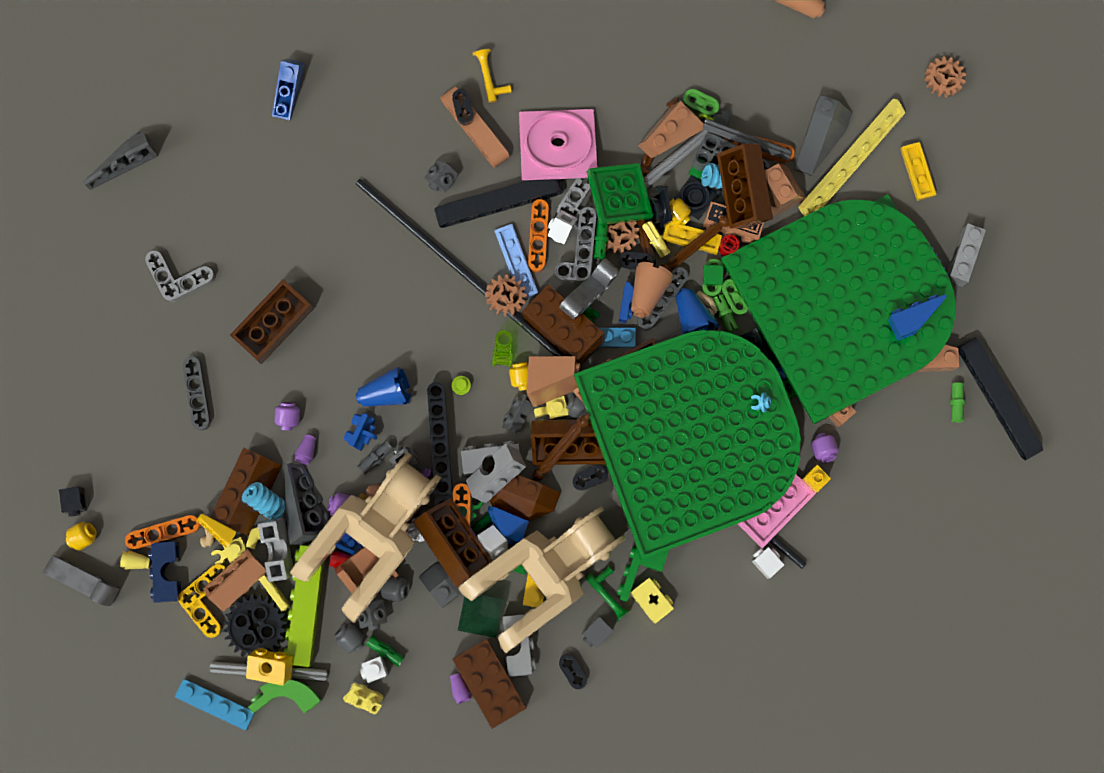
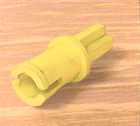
M652 221L646 222L643 225V229L650 239L649 243L653 244L660 258L663 255L666 256L671 251L662 239L663 235L659 234Z

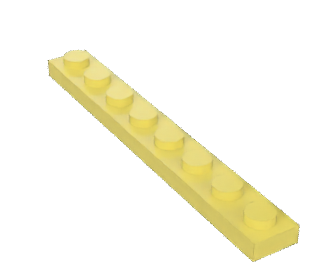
M891 100L800 204L798 208L803 216L824 207L901 119L905 111L899 100Z

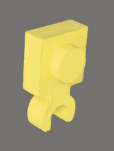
M239 537L232 540L227 548L224 547L223 551L214 550L211 554L213 556L220 554L221 559L216 561L215 565L223 564L227 558L232 563L247 548L243 538Z

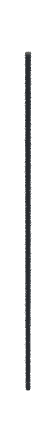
M361 179L356 182L355 185L485 296V292L488 290L480 281ZM507 312V316L554 356H565L516 312H514V315ZM776 536L769 541L801 569L807 564Z

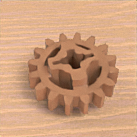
M945 56L941 60L936 58L933 63L929 64V69L924 73L928 75L924 78V81L929 82L926 88L931 87L932 94L935 91L938 92L937 97H940L941 94H944L945 98L949 94L954 96L957 91L959 92L966 82L963 79L966 73H961L964 67L957 66L959 61L953 63L952 57L948 61H946Z
M622 222L614 226L608 224L607 237H610L613 243L609 240L606 243V250L608 251L612 248L613 254L617 250L622 254L624 249L627 251L631 250L630 245L635 247L636 242L634 240L639 238V235L636 234L639 232V228H634L637 222ZM617 230L620 231V236H617ZM622 241H628L627 243L620 245Z
M508 274L505 275L504 279L500 275L497 277V281L492 279L491 285H487L486 290L488 291L485 292V297L488 298L486 304H492L490 310L497 309L496 314L498 315L500 312H503L504 316L507 315V312H510L511 315H514L515 310L519 312L521 306L525 305L523 299L527 297V294L523 293L526 288L520 287L522 281L515 282V276L508 279ZM498 287L499 292L493 295L494 290ZM518 296V300H517V302L514 304V303H513V302H514L513 299H515V298Z

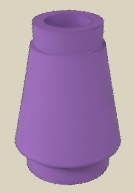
M305 435L294 454L296 456L295 461L305 465H309L310 461H313L315 437Z
M457 673L450 676L453 700H456L457 704L471 700L470 694L472 693L461 674Z

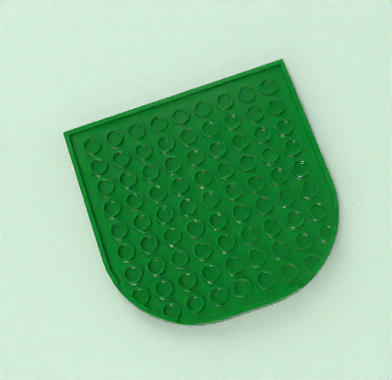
M846 200L829 204L721 258V262L813 425L924 368L941 352L954 326L956 313L954 290L945 269L927 239L908 217L878 202ZM938 294L940 297L946 294L947 297L915 335L897 341L888 321L893 311L900 308L906 310L915 302L921 301V303H924L934 295Z
M694 331L573 374L586 412L590 414L589 420L641 560L764 513L786 493L795 478L800 461L801 436L785 387L773 363L768 360L758 347L740 336L724 331ZM766 392L767 396H770L771 407L768 408L767 412H762L761 409H751V406L759 404L758 399H751L752 395L761 396V393Z

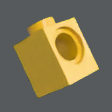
M818 465L814 466L802 478L815 493L819 492L831 479Z

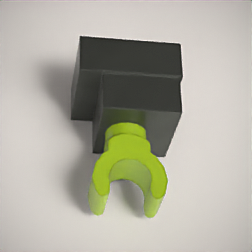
M722 110L721 115L714 114V118L708 117L706 114H699V119H709L729 126V111Z

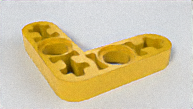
M221 564L212 566L179 594L180 605L204 635L210 638L221 634L222 625L202 601L207 595L199 590L198 585L202 580H206L209 584L212 580L207 577L208 575L213 577L216 575V569L225 570L227 568ZM194 587L195 591L198 594H200V596L198 597V595H194L193 597H191V603L184 602V600L186 599L185 594L191 595L192 593H194V591L192 590V588ZM199 608L205 610V617L203 619H198L195 616V612ZM211 617V620H209L208 622L211 625L217 626L215 628L216 633H209L208 630L210 629V627L207 624L202 625L201 623L207 621L208 618Z

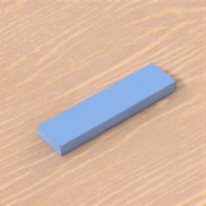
M510 224L494 230L511 277L515 276V282L522 281L520 287L526 288L525 292H523L527 294L526 298L538 295L513 225Z

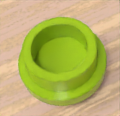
M458 376L452 381V389L456 394L465 395L469 392L471 383L467 377Z

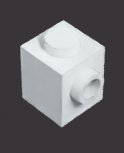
M561 210L555 218L551 219L548 225L550 229L548 236L558 243L565 244L578 218Z
M494 525L477 535L493 561L508 551L506 538Z
M769 547L764 550L760 548L753 555L755 559L752 562L767 579L771 578L784 566L779 559L781 556L773 548L771 550Z
M382 657L361 664V676L363 680L367 679L368 683L389 675Z

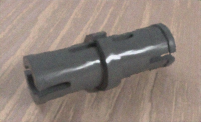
M385 441L374 452L371 451L370 455L357 467L366 475L373 467L382 463L381 460L394 450L393 447Z

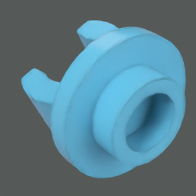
M766 392L761 393V396H751V399H758L759 404L751 406V409H761L762 412H767L768 408L771 407V398L767 396Z

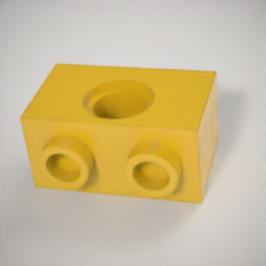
M258 648L248 655L246 678L284 686L291 679L293 656L286 655L284 652L273 653L268 652L267 649Z

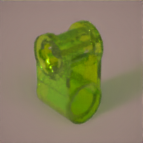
M506 330L499 331L495 336L492 367L504 365L511 368L513 341L512 335ZM500 336H508L509 342L507 344L499 343Z

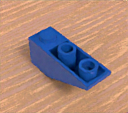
M291 59L281 61L272 116L291 120L302 82L304 62Z
M938 294L934 295L924 303H921V301L915 302L906 310L900 308L893 311L888 321L897 341L915 335L947 297L946 294L940 297Z

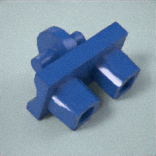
M365 413L362 415L354 414L351 421L353 425L357 426L355 432L348 430L343 439L350 446L362 451L364 444L368 445L371 439L377 440L378 436L373 434L376 429L373 426L375 419Z

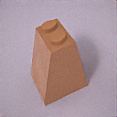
M778 163L765 170L771 210L774 217L807 198L788 166Z
M575 356L529 357L526 393L533 407L573 392L577 388L573 374L583 370H581V365L577 362Z

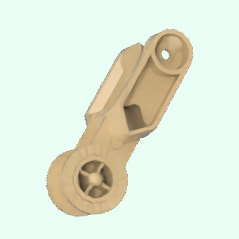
M406 453L394 469L387 471V478L376 491L374 497L370 495L366 500L351 495L336 511L290 573L299 580L309 581L327 556L333 552L345 533L374 553L380 560L365 575L363 582L341 609L352 622H355L415 544L406 532L410 526L407 522L421 505H426L429 502L430 493H432V490L441 479L439 475H436L430 481L408 463L412 458L410 453Z
M602 506L584 518H577L575 525L558 539L555 536L547 539L539 531H535L458 588L465 597L472 601L495 583L505 579L510 572L522 564L547 598L544 603L536 609H531L526 613L525 617L498 636L501 648L505 653L582 597L584 592L579 582V579L584 576L582 572L600 559L603 561L608 560L610 552L626 540L624 535L615 539L598 517L605 511Z

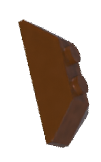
M489 465L487 472L491 473L494 467ZM516 475L489 501L492 507L530 522L554 512L561 493L541 483Z

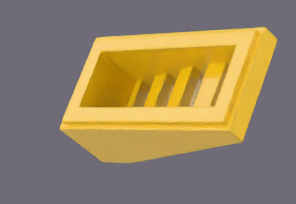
M203 513L196 520L226 548L230 545L236 534L235 530Z

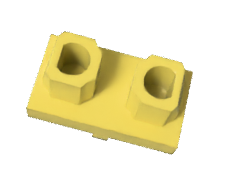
M353 683L349 693L343 697L345 702L357 708L367 710L372 714H377L381 708L380 702L384 698L381 693L369 689L364 684L359 685L357 683Z

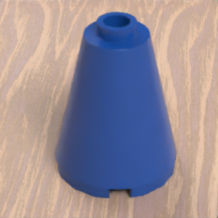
M683 288L678 291L675 298L682 335L700 330L713 331L714 328L719 329L718 321L692 289Z
M396 367L358 388L356 393L357 402L364 407L410 404L412 396L411 393H407V388L410 385L404 370Z

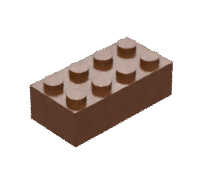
M742 144L718 153L717 159L730 229L747 228L772 220L773 216L760 144Z
M282 279L230 336L262 364L314 308Z
M547 285L522 311L524 319L566 356H575L577 362L582 365L605 341L604 332L583 314H580L575 320L569 317L559 308L565 298L551 286Z
M488 639L452 659L491 729L527 708Z

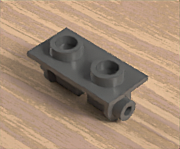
M519 394L513 399L512 408L505 415L502 428L509 429L514 434L520 432L525 422V419L520 417V415L528 416L533 406L527 395Z

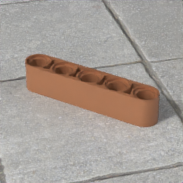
M454 86L443 94L440 99L458 122L452 101L453 92L458 88ZM458 95V99H456L460 101V105H464L463 98L465 97H462V95ZM472 107L473 122L466 126L460 123L459 125L492 167L496 168L507 160L510 155ZM464 109L462 110L463 116L461 117L467 120L469 115L466 114Z

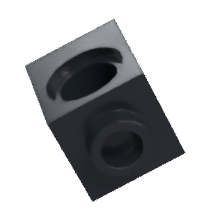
M78 486L59 490L62 513L68 514L69 517L81 515L83 511H87L84 488Z

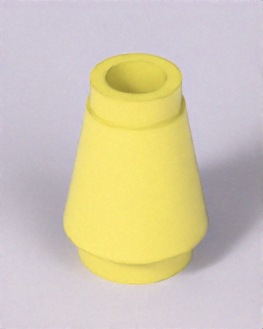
M129 550L128 552L123 551L120 567H124L125 570L149 569V557Z

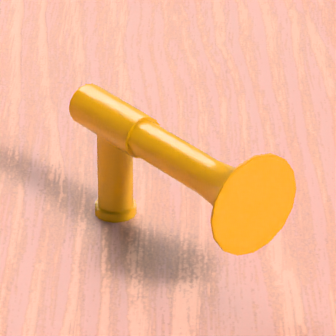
M482 49L474 52L472 55L478 57L480 61L488 102L493 103L497 101L496 95L512 93L511 86L494 88L487 60L491 49Z

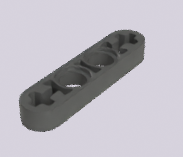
M677 267L671 272L673 278L669 287L673 289L674 293L671 296L663 294L659 300L663 308L661 311L653 309L651 313L657 317L652 316L649 322L651 324L643 325L642 318H638V326L642 330L653 328L678 294V291L686 283L688 273L684 268ZM681 272L683 273V280H678L676 285L679 287L677 288L673 281L676 278L675 273L679 274Z
M187 357L183 362V372L191 421L196 429L204 431L210 427L211 418L202 364L195 357ZM191 361L197 364V366H194V373H199V375H193L192 370L188 368V365H191ZM198 379L200 381L198 389L190 387L192 380ZM196 398L203 399V405L200 408H195L193 405ZM205 410V413H201V416L203 419L206 420V422H204L203 426H201L200 424H197V421L200 420L199 414H195V412H202Z

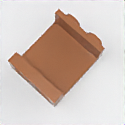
M363 547L337 566L335 571L353 594L363 582L365 575L373 569L380 558L366 547ZM396 570L393 573L394 577L398 576Z

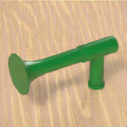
M607 566L597 577L590 573L585 579L614 610L617 616L616 623H618L632 609L626 610L622 608L601 584L611 573H614Z

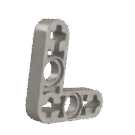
M576 178L559 204L557 215L561 209L565 210L568 208L569 214L574 215L575 212L577 214L574 217L579 218L581 210L578 208L591 189L590 184L586 183L581 190L582 180L581 178ZM578 192L581 198L578 201H573L570 198V194ZM584 215L583 217H585L587 220L585 226H589V219L592 217L589 215ZM575 224V226H574V228H575L576 230H578V225H577V224ZM590 231L583 232L584 235L591 238L592 233Z
M150 251L145 257L146 264L162 296L169 302H175L211 284L215 279V274L211 268L203 266L175 280L160 252ZM153 256L159 258L157 259V262L160 268H157V266L153 262H151L153 260ZM205 271L210 273L207 280L201 278ZM167 272L168 278L165 281H159V273ZM194 276H196L199 279L198 281L200 282V284L197 283ZM188 279L193 280L192 288L185 289L183 286L184 282ZM169 284L170 288L175 291L173 297L167 295L169 290L165 285Z

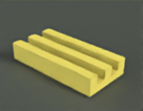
M267 575L259 579L281 611H286L291 607L274 581L268 582Z

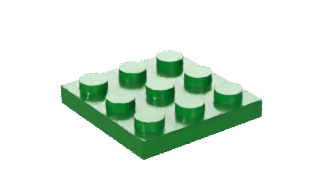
M640 163L589 168L586 171L600 225L646 220L653 217Z

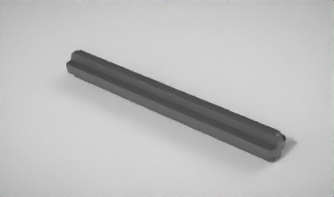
M706 119L703 123V129L741 144H760L762 152L786 161L791 156L792 151L709 119Z

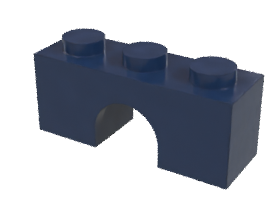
M179 542L151 543V548H149V559L152 560V568L149 570L150 579H153V587L150 589L151 599H154V603L180 601L181 581H169L165 576V569L169 564L180 562Z

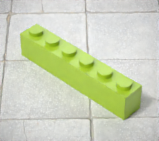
M300 545V550H296L295 561H299L309 546ZM324 562L309 581L305 582L293 576V581H296L295 589L291 590L290 597L293 601V607L289 609L288 620H291L290 628L286 630L288 648L284 649L286 655L293 656L292 665L311 667L313 663Z

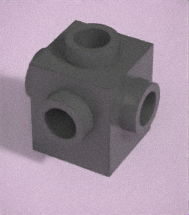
M436 160L433 166L428 169L424 179L429 183L428 186L436 192L440 190L446 193L451 188L458 173L447 163Z
M400 447L393 452L394 456L389 460L392 462L391 466L394 469L406 453H410L412 458L409 465L417 470L416 465L420 463L418 461L419 455L413 448L410 450L409 447L404 449Z
M383 600L371 601L358 618L360 628L368 627L370 631L380 629V624L388 623Z

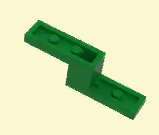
M632 546L629 555L632 561L630 565H626L623 576L626 577L624 584L620 583L617 595H620L619 600L628 601L639 565L662 572L669 550L641 560L637 547Z

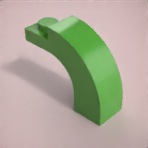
M290 679L284 686L273 683L261 686L260 689L264 695L262 696L260 693L251 700L252 704L249 706V709L252 713H255L274 698L284 696L295 701L302 712L307 713L320 703L322 698L308 684L296 679Z

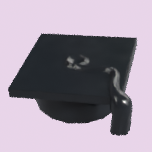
M691 175L674 199H682L691 208L690 215L699 221L710 206L711 201L713 202L716 197L721 196V191L717 189L715 192L708 186H703L701 181Z
M667 186L655 187L656 192H661L655 197H649L653 214L649 221H652L657 226L658 231L673 221Z

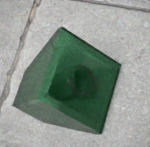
M480 595L470 601L464 596L458 631L496 638L504 599Z

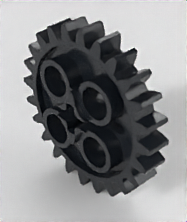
M250 595V600L243 597V603L235 601L237 607H229L232 614H225L229 621H223L225 625H228V628L224 629L223 632H228L229 635L224 639H231L228 646L232 647L235 645V653L242 650L241 657H244L247 653L249 655L258 648H264L274 653L276 652L274 646L281 647L279 639L285 640V637L281 634L287 630L283 628V625L288 622L282 621L286 614L279 613L281 609L279 607L275 608V601L269 603L270 597H266L264 601L262 595H258L257 600L254 595ZM260 608H263L266 612L263 619L257 617V611ZM249 610L252 611L253 620L248 613ZM241 616L247 618V624L244 627H241L238 623ZM254 623H259L257 631L251 628L254 626ZM267 626L273 630L269 638L264 635V629ZM258 633L263 640L262 643L259 642ZM248 634L254 637L252 645H248L245 641Z

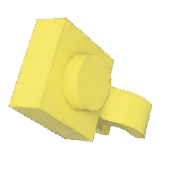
M564 396L545 403L546 407L534 409L535 418L549 415L550 420L568 416Z

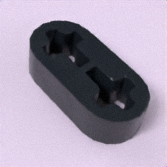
M457 89L453 92L452 101L458 122L466 126L473 122V110L468 92L464 89ZM458 95L466 97L463 98L464 105H460V101L456 100ZM464 109L466 114L469 115L467 120L461 117L463 116L462 110Z
M627 251L621 254L619 263L623 268L636 270L640 260H650V263H654L652 267H655L656 260L655 257L648 253ZM630 257L631 259H634L635 262H629L628 264L625 262V259H628Z
M597 465L576 474L572 482L573 487L578 491H584L604 482L608 474L606 468ZM596 469L604 472L602 479L598 477L591 478L596 473ZM578 477H581V479L589 478L584 483V487L576 485Z
M563 655L559 660V666L569 684L574 689L584 688L587 678L578 662L572 655ZM565 658L573 660V663H571L573 671L570 672L568 667L564 668L562 666ZM575 672L578 677H583L582 685L573 684L575 679L572 673Z

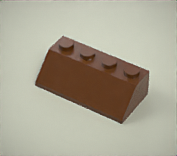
M577 420L532 421L531 445L533 465H540L572 425L577 423ZM589 422L588 426L583 427L582 433L555 465L606 464L591 422Z
M243 448L210 518L249 536L260 513L242 501L243 492L249 485L255 482H260L271 490L282 465Z
M451 498L426 511L413 522L456 588L493 562Z

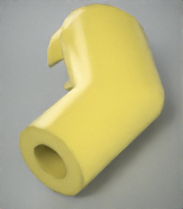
M258 527L250 531L245 547L255 549L257 541L260 539Z

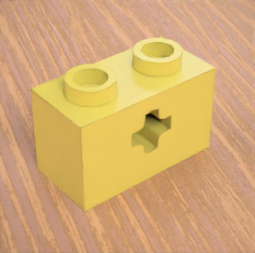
M648 578L632 590L630 594L651 621L656 624L674 609L671 606L674 603L667 594L663 596L659 591L661 586L655 579L651 580ZM650 594L652 596L656 595L658 597L656 599V605L654 603L650 604L648 602L650 600Z

